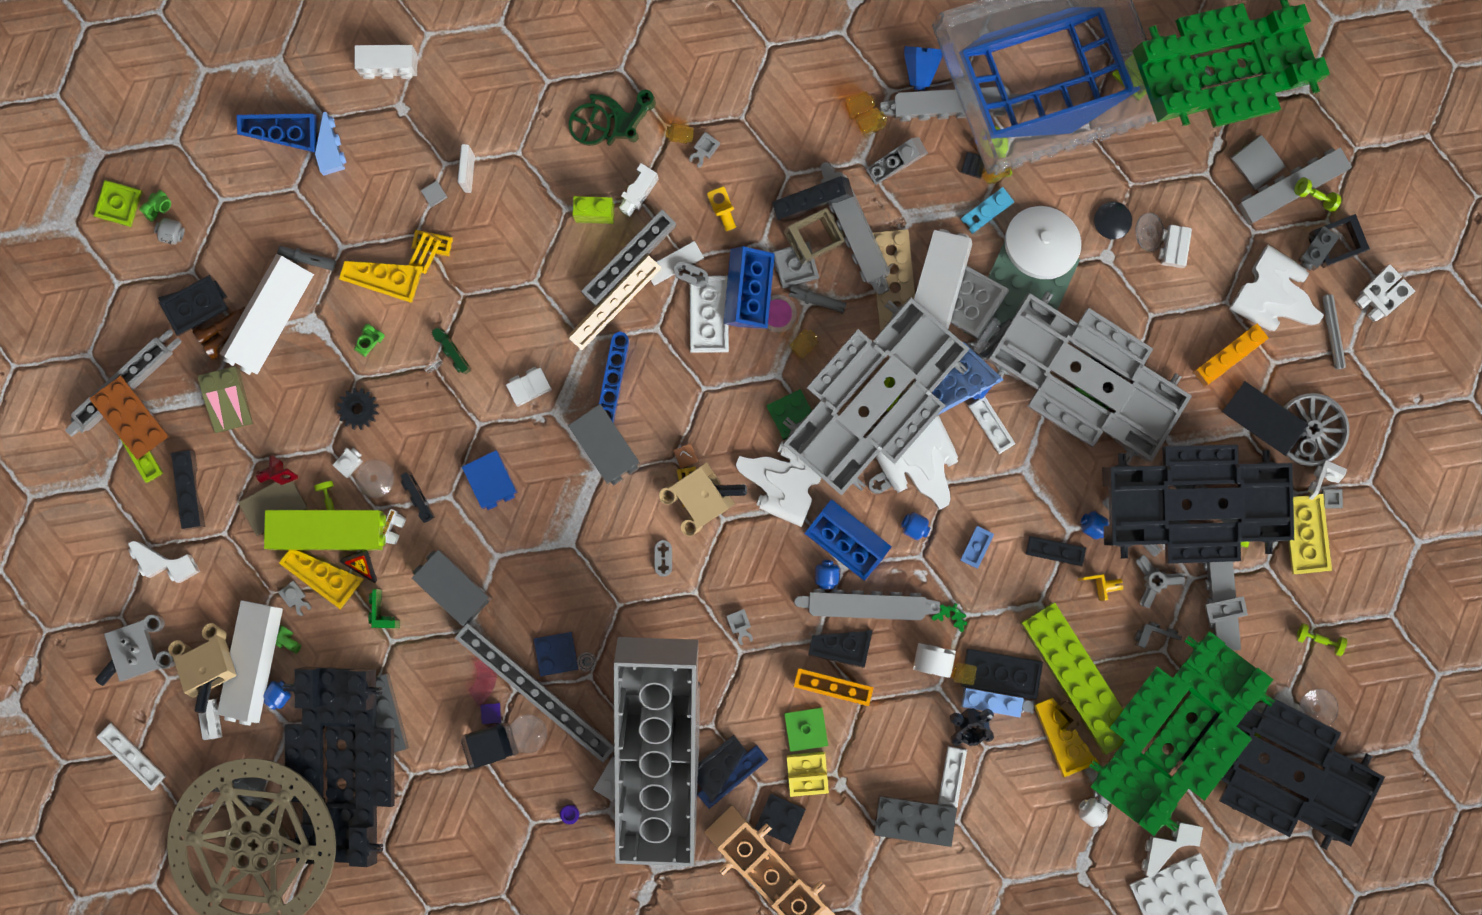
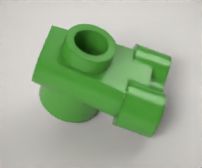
M159 190L157 193H152L148 201L144 202L139 210L150 222H153L159 212L166 213L170 209L171 201L163 191Z
M367 323L361 331L363 333L358 338L357 344L354 347V351L363 357H366L377 343H381L385 337L382 332L374 329ZM368 344L369 347L362 348L361 345Z
M280 625L275 645L280 648L284 645V647L295 654L301 649V644L291 639L293 632Z

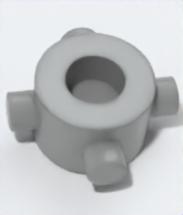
M1024 699L1021 712L1033 714L1035 701H1026Z

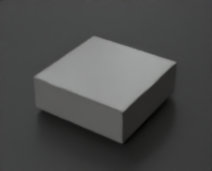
M438 181L421 190L431 208L448 198Z
M1322 489L1325 509L1343 508L1342 489Z

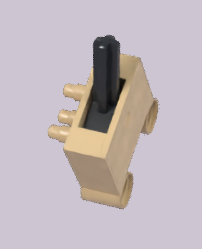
M705 463L677 483H671L664 487L659 493V498L664 504H672L677 499L681 500L691 515L682 522L681 531L686 536H693L702 529L703 525L735 504L730 496H745L747 494V487L745 484L722 485L708 463ZM668 490L672 492L673 497L669 496ZM689 522L693 523L695 529L690 527Z
M213 623L206 624L202 629L203 638L209 642L192 649L180 640H176L168 648L169 654L174 659L183 691L192 698L197 696L195 712L201 714L206 712L210 690L237 676L226 643V632Z

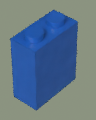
M497 450L462 466L482 509L487 508V510H491L498 506V502L502 500L508 502L515 498L514 494L518 493Z

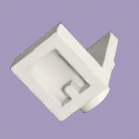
M1327 460L1323 465H1318L1314 472V476H1316L1315 481L1311 482L1308 489L1310 492L1308 499L1313 500L1318 495L1324 477L1328 481L1339 483L1346 475L1347 469Z

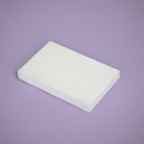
M462 144L458 183L465 193H471L475 155L469 145Z

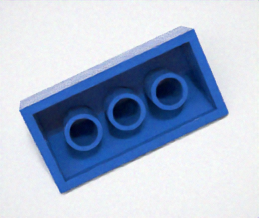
M744 246L730 249L723 324L743 328L768 329L775 253Z
M832 499L804 533L864 581L892 547Z

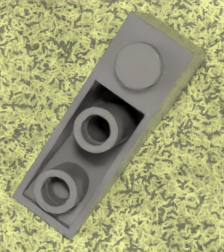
M919 137L911 138L866 168L875 185L913 164L928 154Z

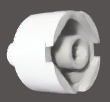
M918 643L913 670L950 678L956 651Z

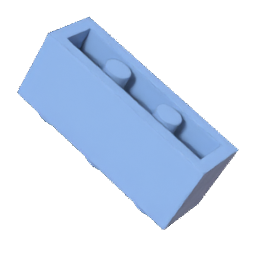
M964 687L961 707L974 708L981 711L990 709L993 713L1021 717L1024 698Z

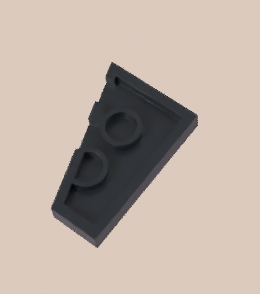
M873 630L813 635L808 655L865 668Z
M735 735L698 763L697 783L712 802H714L747 752Z

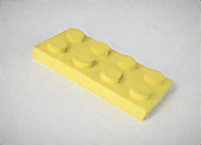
M1318 494L1313 500L1308 499L1309 496L1293 497L1294 540H1288L1292 575L1332 571L1323 494Z

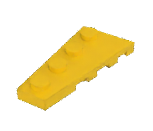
M344 261L339 279L413 303L424 266Z
M289 550L279 562L282 567L339 610L342 609L364 581L359 576L350 574L297 550Z
M1050 698L1035 704L1034 707L1062 777H1067L1086 769L1090 764L1094 765L1092 763L1093 760L1099 763L1089 751L1088 746L1079 737L1076 729L1072 732L1070 730L1067 732L1061 730L1068 721L1055 708L1057 703L1054 698Z

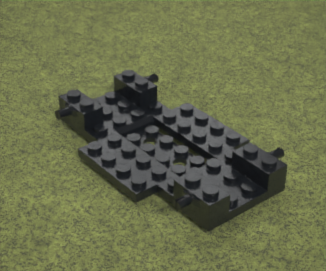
M1238 445L1162 446L1163 466L1126 465V453H1118V465L1102 467L1103 487H1108L1109 526H1104V545L1120 547V559H1129L1128 547L1133 545L1165 544V564L1241 561V542L1265 543V554H1273V542L1294 540L1292 463L1270 462V450H1262L1263 462L1239 464ZM1238 484V488L1168 489V485ZM1220 498H1224L1227 501V506L1224 509L1218 506ZM1184 499H1188L1191 503L1188 510L1182 508L1181 504ZM1238 519V522L1169 524V521Z
M306 666L295 669L294 684H283V687H289L283 688L284 692H294L295 708H302V724H285V766L293 769L308 780L325 802L323 729L327 726L325 738L327 739V751L325 753L327 759V770L325 773L327 778V790L325 793L327 802L325 804L329 810L335 830L336 855L334 862L349 863L351 867L372 866L377 863V851H383V848H381L383 844H377V806H395L394 728L376 727V695H382V691H380L382 687H376V669ZM340 739L346 743L345 750L338 748L337 744ZM340 778H343L346 781V787L344 789H341L338 786V780ZM296 796L291 800V802H300ZM303 806V822L300 824L309 845L316 846L314 827L307 810ZM296 832L295 839L290 840L301 845L300 839ZM308 859L305 864H314V860Z
M1273 697L1271 698L1275 702L1272 703L1271 707L1266 704L1262 714L1254 709L1248 711L1236 727L1250 736L1252 740L1221 779L1227 785L1219 802L1288 837L1291 836L1299 820L1320 831L1325 836L1319 846L1325 850H1328L1332 840L1351 847L1385 779V776L1368 767L1373 756L1365 753L1362 762L1357 763L1334 751L1333 749L1341 732ZM1217 712L1180 759L1182 762H1184L1219 715ZM1197 715L1195 716L1192 724L1197 721ZM1257 733L1277 743L1278 745L1322 766L1323 769L1320 770L1308 764L1307 762L1263 741L1262 739L1254 736V734ZM1261 753H1267L1269 756V761L1266 764L1259 762L1258 757ZM1239 764L1308 798L1307 802L1239 768ZM1300 770L1304 774V779L1297 782L1294 780L1293 775L1296 771Z

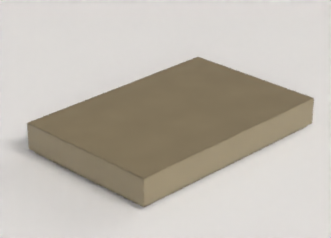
M294 481L284 485L275 482L238 502L256 536L265 532V510L308 509Z

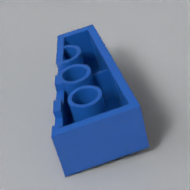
M237 115V134L315 153L318 141L317 115Z

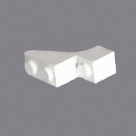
M132 541L128 543L130 547L128 549L133 559H137L139 563L138 569L143 576L151 578L168 568L169 571L167 573L170 579L176 583H181L200 572L192 555L187 554L179 559L170 560L141 542Z
M1177 821L1176 824L1180 826L1176 828L1175 832L1172 830L1171 836L1174 837L1173 840L1150 836V840H1147L1145 845L1147 857L1143 859L1141 870L1144 871L1143 874L1149 877L1155 876L1171 855L1180 847L1187 845L1200 847L1203 827Z

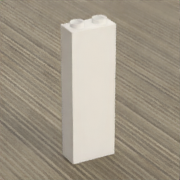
M940 229L933 232L914 300L945 328L949 329L972 248V240L966 234L959 233L955 235L950 234L951 232L948 230Z
M276 254L220 352L225 357L223 361L232 366L235 363L241 366L240 370L249 375L251 372L258 374L314 274Z
M241 600L230 650V656L237 676L223 683L217 715L225 716L224 720L236 722L237 719L240 720L239 724L251 726V722L259 723L264 702L263 695L267 688L283 611L282 608Z

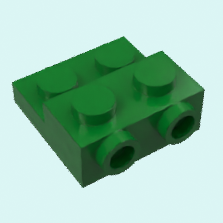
M801 389L766 405L782 440H785L791 431L783 424L784 420L790 424L786 420L787 417L797 424L812 411Z

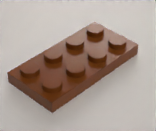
M122 375L89 398L137 460L169 437Z

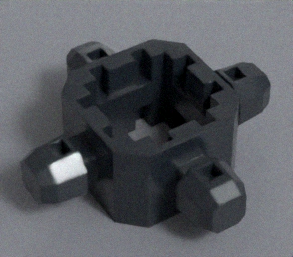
M972 708L966 709L961 714H951L950 721L954 724L955 733L950 738L951 743L955 746L961 743L976 746L983 740L991 742L994 739V733L990 730L989 721L994 717L993 711L985 709L980 712Z

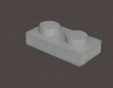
M1244 596L1205 604L1209 624L1248 615Z

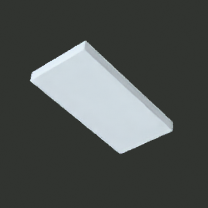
M693 276L697 279V283L705 281L703 276ZM708 276V283L703 287H696L690 284V353L729 352L728 325L723 324L728 276Z

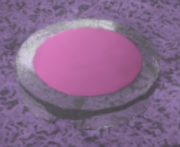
M773 295L770 298L767 330L776 333L785 332L794 325L797 318V309L790 298L784 295Z

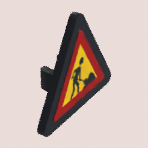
M367 550L341 558L340 562L371 582L376 583V574Z

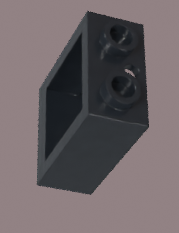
M1356 214L1323 226L1330 230L1346 224L1356 248L1354 251L1330 259L1327 254L1321 263L1323 268L1370 250ZM1322 227L1315 229L1309 233L1310 236L1308 237L1310 244L1313 242V240L1315 239L1319 231L1322 229Z

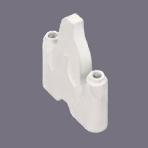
M1267 245L1252 268V273L1255 276L1254 282L1247 283L1240 288L1229 309L1255 324L1258 323L1259 326L1269 331H1275L1279 326L1280 321H1278L1277 317L1288 318L1306 325L1320 323L1324 314L1313 306L1309 296L1302 289L1289 280L1290 278L1297 282H1304L1309 275L1307 269L1275 248Z
M937 416L895 464L881 452L877 454L876 459L897 493L908 488L904 475L906 472L916 489L921 494L929 497L935 503L938 510L949 505L950 492L945 478L944 464H947L949 467L957 463L958 455L940 417Z
M783 441L778 452L781 453V456L789 459L790 462L780 461L771 457L750 459L739 456L736 463L738 471L766 492V495H760L757 506H760L759 509L802 527L812 503L808 489L811 485L819 484L821 477L785 447Z

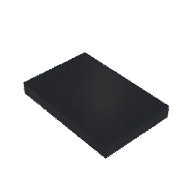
M210 275L159 302L176 336H180L228 310Z

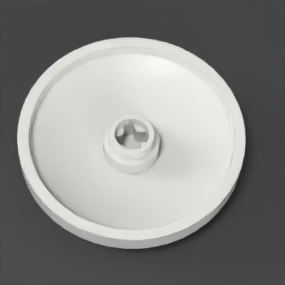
M1035 206L1021 211L1012 219L1005 234V249L1011 262L1021 272L1038 279H1053L1064 275L1074 266L1081 252V237L1074 222L1063 212L1051 207Z

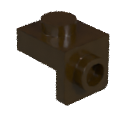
M1059 702L1055 708L1068 721L1061 730L1063 732L1069 730L1072 732L1078 727V721L1082 717L1076 712L1077 709L1071 702Z

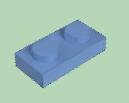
M976 526L960 561L978 569L994 534Z

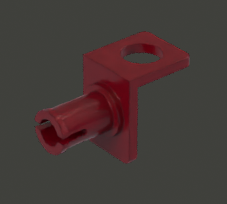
M273 455L269 456V467L256 472L257 480L260 483L272 479L278 484L284 485L298 479L297 474L287 468L283 469V462ZM284 475H290V477L284 478Z

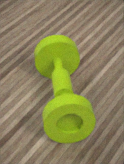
M1306 177L1300 178L1294 187L1295 194L1300 197H1305L1310 193L1311 196L1321 201L1324 200V209L1330 212L1337 210L1341 204V196L1339 194L1331 192L1325 196L1324 193L1312 189V181Z
M333 481L323 482L314 486L315 492H324V502L327 510H335L332 498H329L327 489L334 487Z
M1302 623L1300 625L1296 641L1303 643L1307 636L1313 638L1315 642L1335 646L1334 654L1338 656L1343 655L1347 645V638L1341 636L1336 643L1330 641V638L1319 634L1313 635L1308 633V624Z

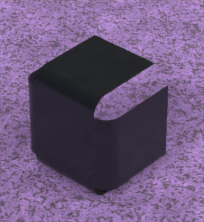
M507 722L465 734L461 738L469 770L519 754L511 726Z

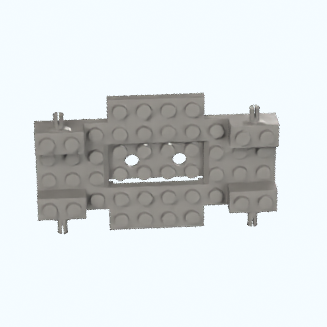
M1046 291L1041 300L1030 293L1025 295L1016 310V315L1000 341L994 345L986 361L996 367L998 370L997 374L1001 377L1004 374L1010 375L1016 380H1022L1035 388L1037 391L1027 407L1087 445L1094 447L1102 432L1114 438L1115 442L1127 451L1126 465H1129L1133 456H1138L1146 462L1153 461L1192 397L1176 386L1182 377L1175 373L1169 382L1144 366L1153 348L1092 309L1087 308L1080 321L1076 323L1048 305L1053 297L1049 292ZM1070 342L1071 344H1073V345L1076 346L1077 348L1081 349L1082 351H1084V352L1087 353L1088 355L1092 356L1093 358H1095L1096 360L1100 361L1101 363H1103V364L1106 365L1107 367L1111 368L1112 370H1114V371L1117 372L1118 374H1120V375H1122L1123 377H1125L1126 379L1130 380V381L1132 382V384L1129 383V382H1127L1126 380H1124V379L1121 378L1120 376L1116 375L1115 373H1113V372L1110 371L1109 369L1105 368V367L1102 366L1101 364L1097 363L1096 361H1094L1093 359H1091L1090 357L1086 356L1085 354H1083L1082 352H1080L1079 350L1075 349L1074 347H1072L1071 345H1069V344H1067V343ZM1074 361L1080 364V370L1077 373L1072 372L1070 369V365ZM1050 371L1055 372L1058 376L1063 377L1074 386H1077L1090 396L1115 410L1114 413L1109 412L1050 374ZM1105 382H1110L1113 385V390L1110 393L1103 391V384Z
M910 297L900 307L894 305L890 300L887 302L888 304L884 307L893 313L892 317L873 341L857 329L807 386L821 401L801 422L795 424L789 417L786 420L790 424L785 420L783 422L791 430L783 445L841 495L852 484L860 491L863 490L861 486L865 488L866 484L858 479V476L879 452L895 464L946 406L932 394L933 390L954 367L962 375L965 373L962 369L968 370L960 360L968 352L969 348ZM888 355L890 358L887 360V362L874 375V377L871 378V380L860 391V393H858V395L853 399V401L845 408V410L840 415L836 414L840 410V408L847 402V400L854 394V392L861 386V384L867 379V377L874 371V369L881 363V361ZM889 376L895 380V384L891 388H887L884 385L885 378ZM913 378H915V382L901 396V398L881 419V421L874 427V429L867 435V437L864 438V434L871 428V426L878 420V418L885 412V410L892 404V402L899 396V394L906 388V386L913 380ZM861 406L868 407V416L861 417L858 414V409Z

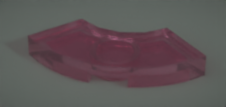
M481 660L475 663L477 679L468 690L477 706H480L489 698L497 680V673Z

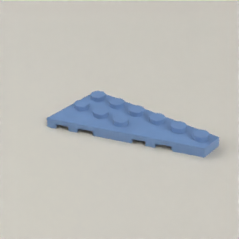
M966 345L969 348L968 352L960 360L968 370L962 369L965 372L962 375L954 367L932 392L935 397L946 405L939 414L1003 381L1002 377L968 345Z

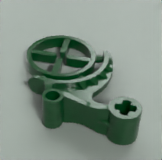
M641 90L637 95L633 111L627 113L612 98L601 94H590L591 103L582 104L572 112L569 118V130L577 142L587 146L597 145L605 139L608 146L612 145L615 139H628L634 143L639 139L636 127L645 117L647 111L655 107L656 99L651 91ZM647 97H649L650 101H646V103H644L643 99H647ZM595 101L606 104L612 110V113L608 114L604 108L595 104ZM585 108H594L589 119L591 123L594 122L598 110L602 111L607 119V128L592 124L594 129L604 132L599 139L594 141H586L590 132L588 126L585 128L581 139L573 131V121L583 125L588 124L586 120L576 117L577 113ZM614 117V118H615V127H614V131H613V133H612V135H611V137H610V136L608 135L609 132H610V129H611V120H610V118Z

